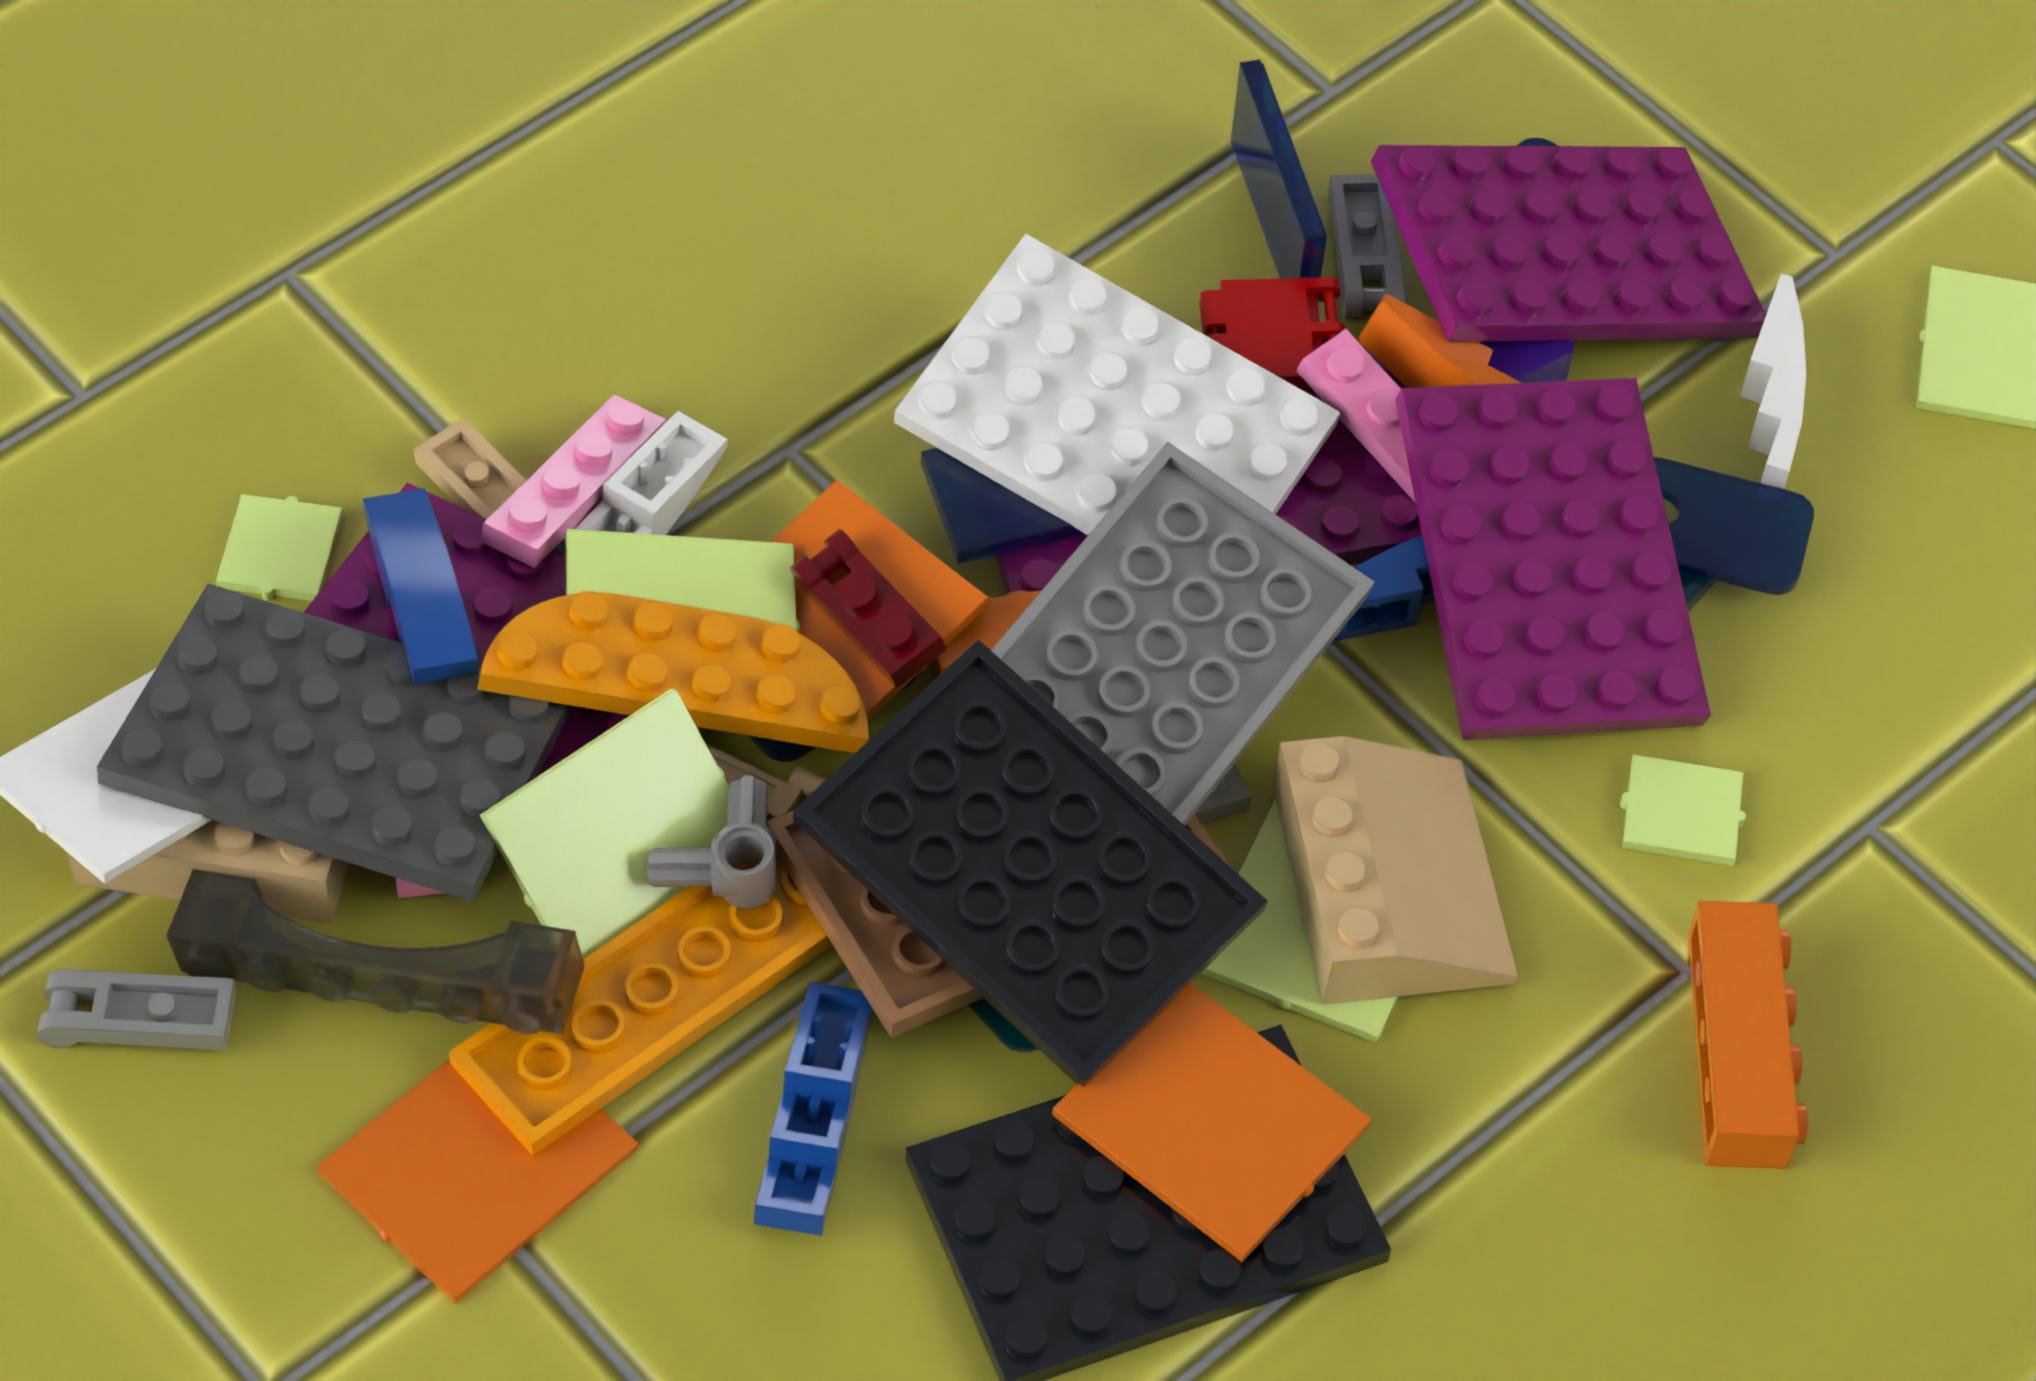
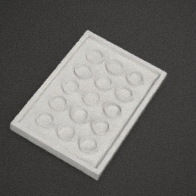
M1025 233L896 408L894 423L1089 535L1167 442L1276 515L1336 427L1340 412Z

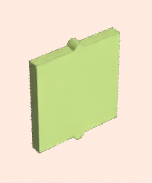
M241 494L217 574L216 586L232 591L261 594L264 600H271L274 596L313 601L324 586L343 517L342 507L298 502L295 496H289L286 500Z
M1633 754L1630 763L1628 791L1622 794L1620 800L1621 808L1625 809L1621 848L1734 866L1737 853L1738 830L1744 825L1746 819L1745 812L1740 810L1744 772Z

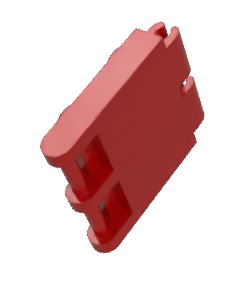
M1333 277L1221 280L1220 290H1205L1200 293L1201 300H1199L1202 334L1301 390H1313L1296 370L1303 358L1345 330V325L1338 321L1336 299L1341 295L1340 282ZM1318 302H1324L1326 321H1320Z

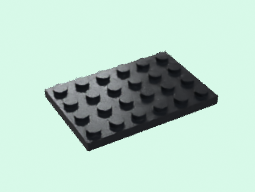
M979 639L793 810V821L1069 1078L1076 1084L1079 1083L1082 1087L1089 1083L1260 916L1265 911L1268 902Z
M1281 1024L1257 1032L1301 1065ZM1064 1096L906 1147V1163L999 1381H1044L1389 1261L1391 1248L1345 1154L1314 1185L1312 1194L1308 1197H1303L1249 1256L1241 1262L1052 1115V1109Z

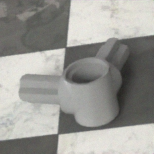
M744 775L740 780L730 783L728 788L727 826L719 831L717 837H712L711 847L654 848L650 850L647 859V874L650 885L654 887L712 886L713 896H723L728 903L735 907L746 909L759 907L768 902L776 891L778 880L776 871L777 837L774 831L767 827L768 787L766 783L754 779L752 775ZM742 863L757 864L756 867L748 870L734 868Z

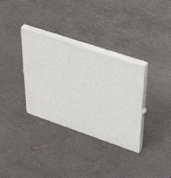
M156 669L0 757V795L34 823L38 831L47 834L104 884L212 820L200 814L174 808L98 784L97 765Z

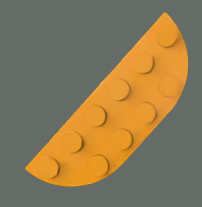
M582 591L577 594L556 597L525 610L511 620L493 640L484 658L477 690L624 715H631L669 689H676L696 727L856 753L869 740L866 710L862 698L847 672L824 649L799 634L792 627L749 616L621 594Z

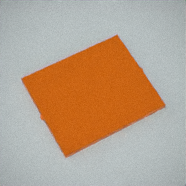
M838 480L830 485L781 533L769 541L794 544V563H796L803 556H807L809 559L814 557L826 547L824 540L838 529H842L871 564L938 632L945 646L956 638L991 604L985 594ZM840 567L827 577L826 580L833 586L849 573L843 567ZM795 579L796 619L800 623L798 633L824 649L847 672L862 698L867 720L869 721L918 673L896 688ZM927 665L919 672L924 671L927 668Z
M1193 984L1188 985L1084 1087L1077 1083L1052 1109V1115L1241 1262L1249 1256L1303 1197H1308L1312 1194L1314 1185L1371 1126L1372 1121L1369 1116Z
M449 1058L316 1167L317 1172L379 1231V1236L383 1241L391 1242L456 1304L638 1150L639 1143L602 1109H599L532 1156L451 1065Z

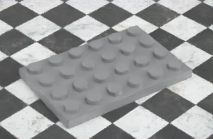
M1167 442L991 651L1185 826L1371 594L1375 582Z

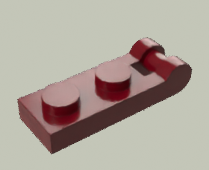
M838 529L824 540L826 547L811 559L803 556L789 567L790 571L811 598L888 680L898 688L946 651L947 648L938 632L871 564L842 529ZM840 567H843L849 574L832 586L826 578Z

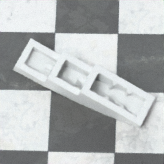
M1782 273L1751 356L1740 398L1760 404L1747 449L1769 455L1755 501L1779 508L1802 425L1807 376L1804 326L1792 276Z
M677 411L603 484V501L575 529L666 535L692 501L727 449L728 439ZM565 538V544H564V555H565V556H566V538Z

